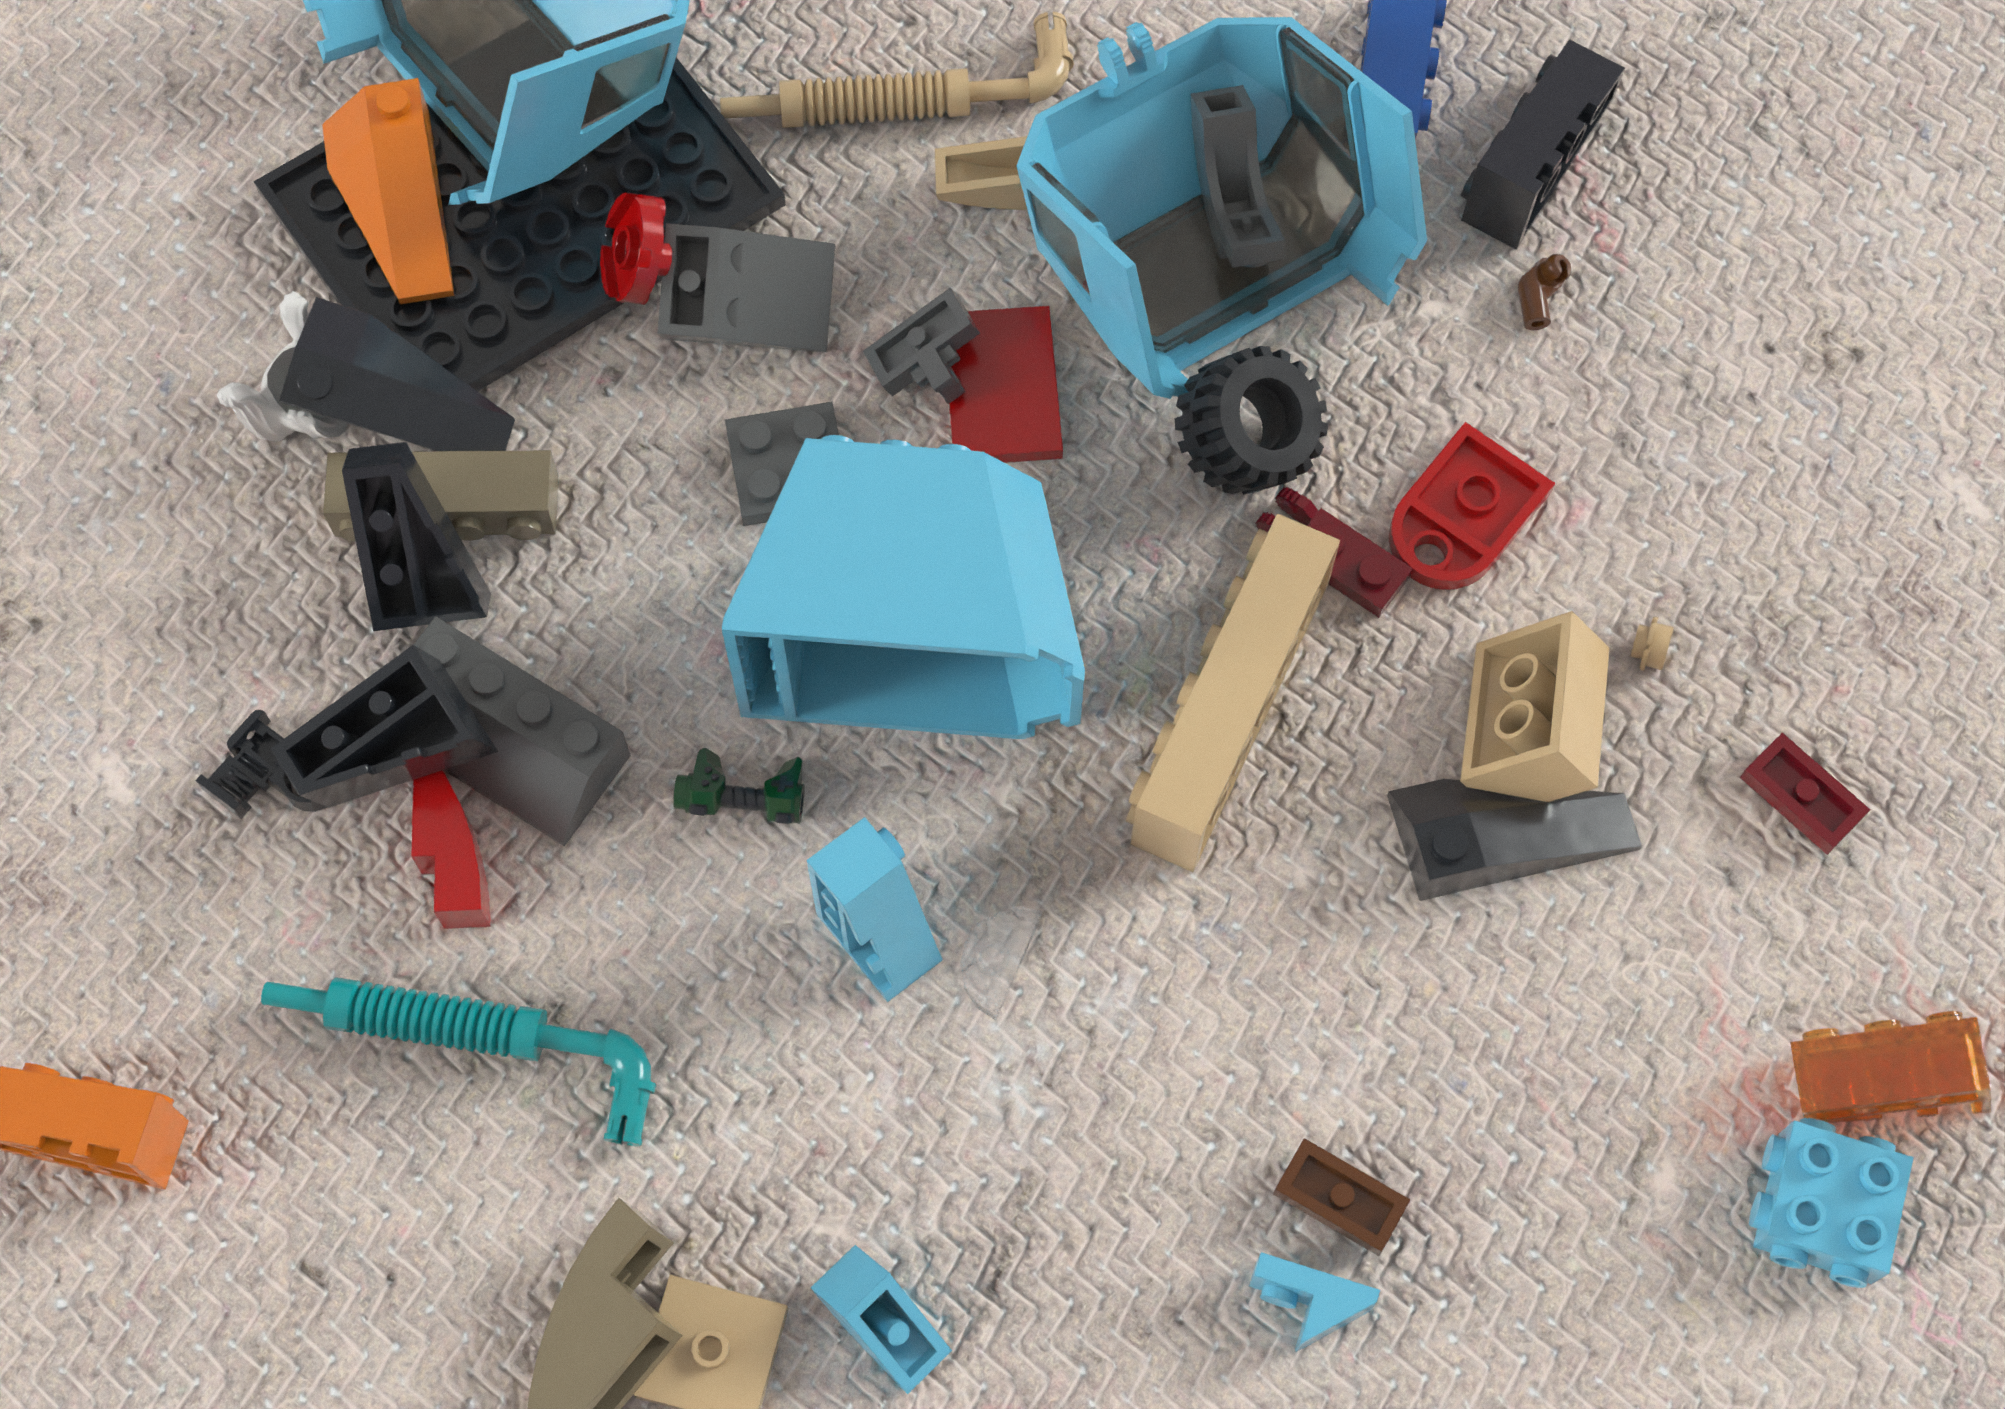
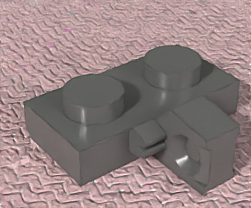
M950 287L863 350L882 387L892 396L913 381H916L921 388L930 382L933 390L936 393L939 392L946 403L949 404L966 392L960 379L951 367L961 360L956 350L975 338L980 332L961 299Z

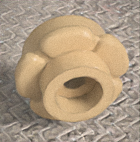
M1659 617L1652 618L1650 627L1639 624L1630 657L1641 659L1639 668L1642 671L1645 670V666L1662 670L1674 627L1657 623Z

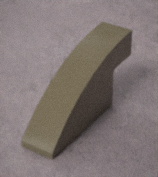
M620 1198L615 1201L591 1233L569 1270L554 1303L537 1353L527 1409H622L683 1336L634 1291L674 1242L641 1212Z

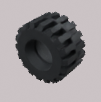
M1258 346L1253 349L1246 348L1202 366L1198 369V374L1189 377L1184 384L1188 392L1179 395L1176 407L1182 410V416L1174 418L1175 430L1182 431L1184 439L1179 441L1178 445L1181 453L1188 451L1192 458L1188 466L1194 473L1203 471L1205 473L1203 482L1212 488L1222 485V492L1236 494L1242 492L1243 495L1255 493L1297 479L1298 475L1306 473L1313 466L1310 459L1320 457L1324 446L1318 439L1327 436L1328 423L1322 422L1321 418L1322 413L1328 412L1326 401H1319L1316 391L1321 389L1316 378L1308 380L1305 376L1308 368L1300 360L1290 363V353L1281 349L1271 352L1270 346ZM1242 396L1254 405L1261 418L1262 440L1260 446L1249 438L1241 423L1240 403Z

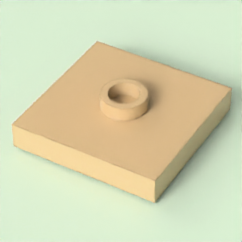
M669 1275L658 1313L683 1336L634 1393L635 1398L674 1409H761L788 1314V1305Z

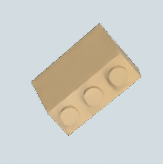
M1573 611L1476 643L1460 782L1466 787L1544 802L1554 801L1598 788L1610 648Z

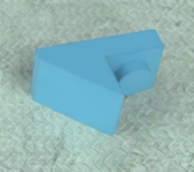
M1262 1252L1255 1263L1249 1287L1261 1290L1260 1298L1270 1304L1289 1309H1295L1297 1302L1307 1305L1295 1348L1296 1352L1369 1313L1377 1303L1380 1293L1379 1289Z

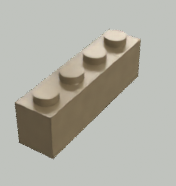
M551 450L412 452L461 540H479L485 535H508L514 539L532 540L538 538L540 534H556L558 471ZM348 452L328 453L323 514L335 537H342L345 540L356 542L342 475V467Z

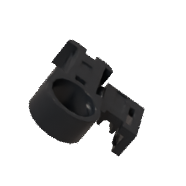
M263 710L252 712L228 739L227 747L234 758L229 755L208 779L201 774L195 780L203 791L240 819L252 808L247 802L260 788L265 792L270 788L267 783L268 780L276 790L287 797L294 807L302 811L316 812L327 808L293 793L291 781L271 750L273 746L284 738L267 726L271 721ZM252 731L254 735L249 740L246 739L247 735ZM237 797L242 802L239 803L235 800V798Z

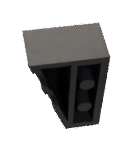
M400 442L349 449L342 467V475L373 631L429 625L435 616L445 622L487 617L491 592L408 444Z

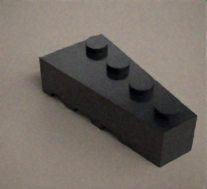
M1570 39L1557 57L1550 54L1537 75L1536 86L1530 93L1525 92L1513 111L1511 120L1503 130L1498 132L1488 151L1478 163L1477 168L1473 170L1466 181L1460 195L1467 200L1461 221L1517 250L1614 99L1625 67Z

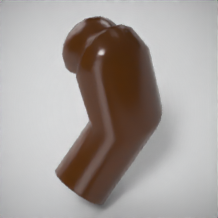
M1552 254L1548 258H1542L1519 279L1518 294L1524 327L1532 331L1540 330L1551 324L1547 300L1572 273L1571 264L1565 256Z

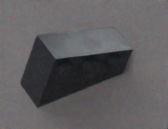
M414 645L271 748L299 796L328 808L498 752L441 661Z

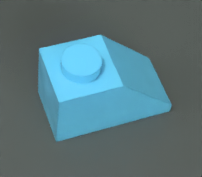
M856 1245L811 1287L842 1327L907 1394L952 1351L893 1276Z

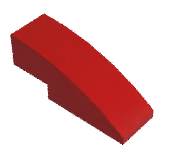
M443 770L414 779L411 857L422 875L435 874V915L444 929L491 927L489 890L482 855L470 821Z

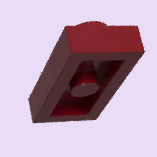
M1783 732L1739 777L1827 855L1871 810Z

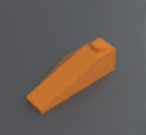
M414 78L364 86L322 124L329 174L343 196L357 226L361 229L400 304L454 296L430 113L419 79Z

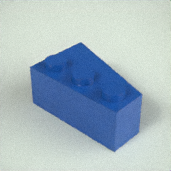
M1368 0V21L1362 45L1360 71L1412 111L1416 139L1418 130L1427 131L1432 99L1423 98L1425 80H1434L1436 76L1440 49L1430 47L1433 28L1442 29L1447 0Z

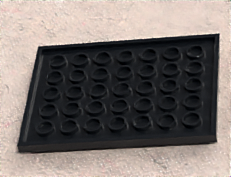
M530 22L449 70L499 125L511 75L562 56ZM677 57L662 104L652 107L551 180L491 203L477 204L476 201H468L459 205H448L451 193L486 181L488 171L427 104L433 134L454 296L406 304L399 303L361 229L357 226L349 207L329 174L324 141L254 181L260 196L338 304L371 314L476 391H480L625 303L615 301L617 298L609 297L606 294L602 283L600 267L602 245L612 246L615 230L605 227L607 217L612 205L622 193L663 198L666 207L663 222L664 243L666 223L744 231L786 205L783 191ZM592 89L582 124L609 108ZM657 276L655 284L662 281V276Z

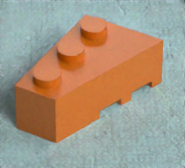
M25 1063L23 1070L0 1067V1151L166 1190L189 1120L173 1107L174 1099L157 1092L116 1086L110 1082L88 1076H82L81 1080L62 1077L54 1069L33 1063Z

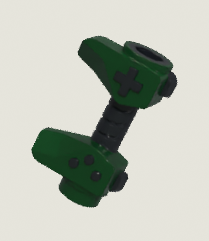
M702 748L697 754L694 772L688 775L678 774L676 777L673 797L674 809H683L686 813L701 816L715 815L720 807L749 809L753 811L760 810L766 812L769 821L783 824H800L805 786L802 784V759L795 757L786 761L776 775L764 782V788L733 787L732 785H726L720 757L709 749Z

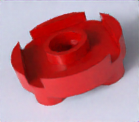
M622 193L611 207L605 227L615 230L612 246L602 245L600 267L604 290L609 297L617 298L615 301L645 305L649 300L657 276H666L670 270L672 248L669 243H664L663 222L666 207L661 197Z

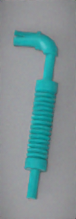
M334 977L331 981L328 991L274 982H266L263 986L261 994L262 1005L323 1014V1024L330 1030L349 1033L355 1030L360 1035L366 1032L369 1036H375L377 1033V1036H380V1038H386L388 1035L392 1040H396L399 1037V1039L405 1042L410 1038L413 1043H419L421 1040L424 1045H430L432 1042L437 1047L443 1044L446 1048H452L454 1045L457 1050H463L465 1047L469 1052H474L477 1049L482 1054L488 1051L490 1055H496L499 1052L501 1057H507L510 1053L513 1058L536 1062L539 1060L543 1048L603 1057L604 1064L612 1068L609 1086L615 1087L607 1130L604 1133L603 1140L620 1145L624 1141L627 1142V1146L641 1147L642 1145L641 1137L649 1095L655 1093L656 1084L651 1082V1065L644 1049L627 1034L610 1029L608 1034L547 1025V1011L545 1009L520 1006L517 1010L513 1004H509L506 1008L504 1003H497L494 1006L493 1001H486L483 1004L481 999H475L472 1002V999L468 997L461 1000L460 996H453L450 999L448 994H442L439 997V994L431 992L428 995L427 991L417 993L416 989L406 991L403 987H398L395 990L394 986L389 985L384 988L383 984L373 986L371 982H365L362 986L361 981Z

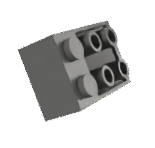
M666 223L665 243L671 245L672 263L668 274L662 276L658 321V334L666 340L827 353L836 247L834 243L726 228Z

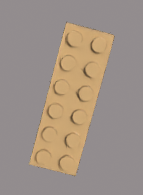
M1278 513L1268 532L1262 529L1257 531L1247 553L1246 560L1249 562L1243 577H1235L1225 598L1223 607L1226 610L1220 625L1213 624L1203 643L1200 652L1203 658L1197 673L1190 672L1181 688L1176 702L1180 706L1173 723L1165 722L1153 749V753L1156 755L1151 765L1150 773L1142 771L1134 785L1129 798V803L1132 805L1126 818V822L1133 825L1130 845L1194 872L1328 587L1341 540Z

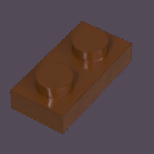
M1305 1138L1273 1192V1195L1377 1256H1380L1410 1202L1409 1198Z

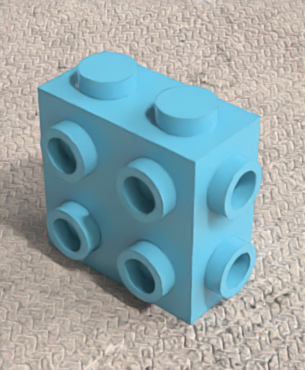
M1813 1118L1800 1119V1122L1794 1120L1778 1136L1774 1134L1770 1136L1764 1151L1762 1169L1770 1171L1765 1193L1761 1191L1757 1193L1750 1212L1749 1226L1757 1228L1753 1247L1770 1252L1769 1259L1779 1265L1795 1269H1805L1808 1264L1830 1271L1829 1278L1837 1283L1850 1287L1865 1288L1867 1283L1873 1284L1890 1273L1914 1157L1895 1152L1896 1146L1884 1139L1863 1136L1857 1140L1837 1134V1128L1834 1125Z

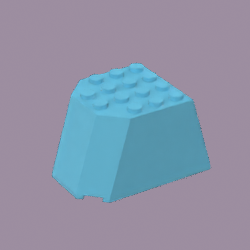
M828 435L822 439L806 438L723 618L722 634L740 716L745 718L1009 739L1034 737L1036 725L1060 719V724L1066 727L1081 724L1085 667L1042 483L985 452L971 451L969 448L958 444H946L939 448L915 447L908 442L894 439L876 444L854 442L852 439L841 435Z

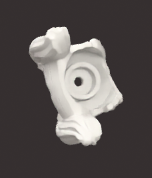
M294 291L284 295V299L279 305L281 319L292 336L293 341L284 347L267 367L262 378L261 391L258 392L245 384L231 382L218 390L217 397L219 402L224 404L225 407H231L245 428L259 439L278 442L287 435H291L294 431L307 433L312 438L339 437L346 430L347 423L279 401L295 347L308 318L307 307L309 302Z

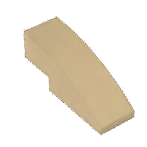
M1027 136L935 148V180L938 200L977 207L1027 210L1016 166Z

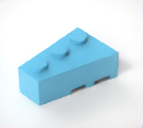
M864 817L806 861L816 915L883 998L889 1002L943 959L901 861L905 857L902 847L886 828L883 827L877 832Z

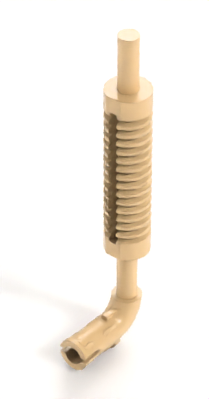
M1048 12L1042 13L1034 19L1033 26L1036 33L1038 58H1034V71L1027 72V78L969 81L968 70L963 68L947 69L944 75H942L940 70H936L934 76L930 71H926L924 77L920 71H917L914 77L910 72H906L904 78L900 73H896L894 79L890 73H887L884 80L880 74H876L874 80L871 75H866L864 81L860 75H856L854 81L851 76H846L844 82L841 77H836L835 82L832 81L831 77H827L824 83L821 78H817L815 83L811 79H806L805 84L800 79L780 80V94L720 98L721 114L725 119L781 115L782 127L794 128L804 127L806 122L810 126H814L816 121H818L820 126H824L826 120L830 125H834L836 119L840 124H844L846 118L850 124H854L856 117L860 123H864L866 117L869 122H874L876 117L880 122H883L886 116L889 121H893L895 116L899 120H903L905 115H907L909 120H913L915 114L919 119H923L925 113L929 118H933L935 112L939 118H943L945 112L949 117L970 116L971 102L1029 99V104L1044 101L1059 92L1068 78L1069 71L1074 66L1073 55L1068 49L1067 21L1063 14L1053 12L1054 28L1050 30Z

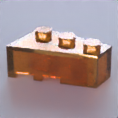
M1947 1011L1927 1016L1925 1018L1926 1024L1901 1027V1023L1898 1020H1881L1864 1025V1032L1839 1035V1030L1835 1028L1816 1029L1803 1033L1802 1041L1790 1042L1803 1118H1813L1828 1123L1882 1119V1114L1916 1110L1917 1117H1931L1939 1114L1937 1107L1971 1103L1973 1114L1991 1113V1085L1978 1018H1963L1962 1012Z

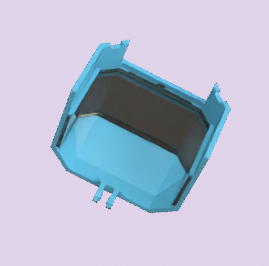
M303 0L307 12L315 10L317 12L325 39L317 41L324 64L377 47L406 80L419 79L426 103L488 171L486 181L451 193L448 205H459L468 201H476L477 204L491 203L549 181L652 107L662 104L685 28L690 0Z
M1292 17L1216 18L1156 51L1152 45V37H1150L1149 31H1147L1142 23L1135 22L1126 27V35L1128 37V47L1136 62L1126 66L1123 52L1114 41V38L1107 37L1099 41L1097 45L1099 60L1108 77L1035 115L1016 166L1037 250L1048 261L1112 354L1156 396L1171 399L1172 396L1178 397L1187 393L1188 391L1184 384L1188 379L1180 372L1181 370L1350 275L1389 306L1400 288L1394 282L1407 258L1416 261L1427 242L1412 111ZM1240 85L1244 86L1256 109L1257 150L1260 174L1268 206L1285 238L1286 259L1270 261L1263 266L1255 268L1244 266L1232 268L1228 258L1220 259L1210 232L1199 183L1192 129L1191 93Z

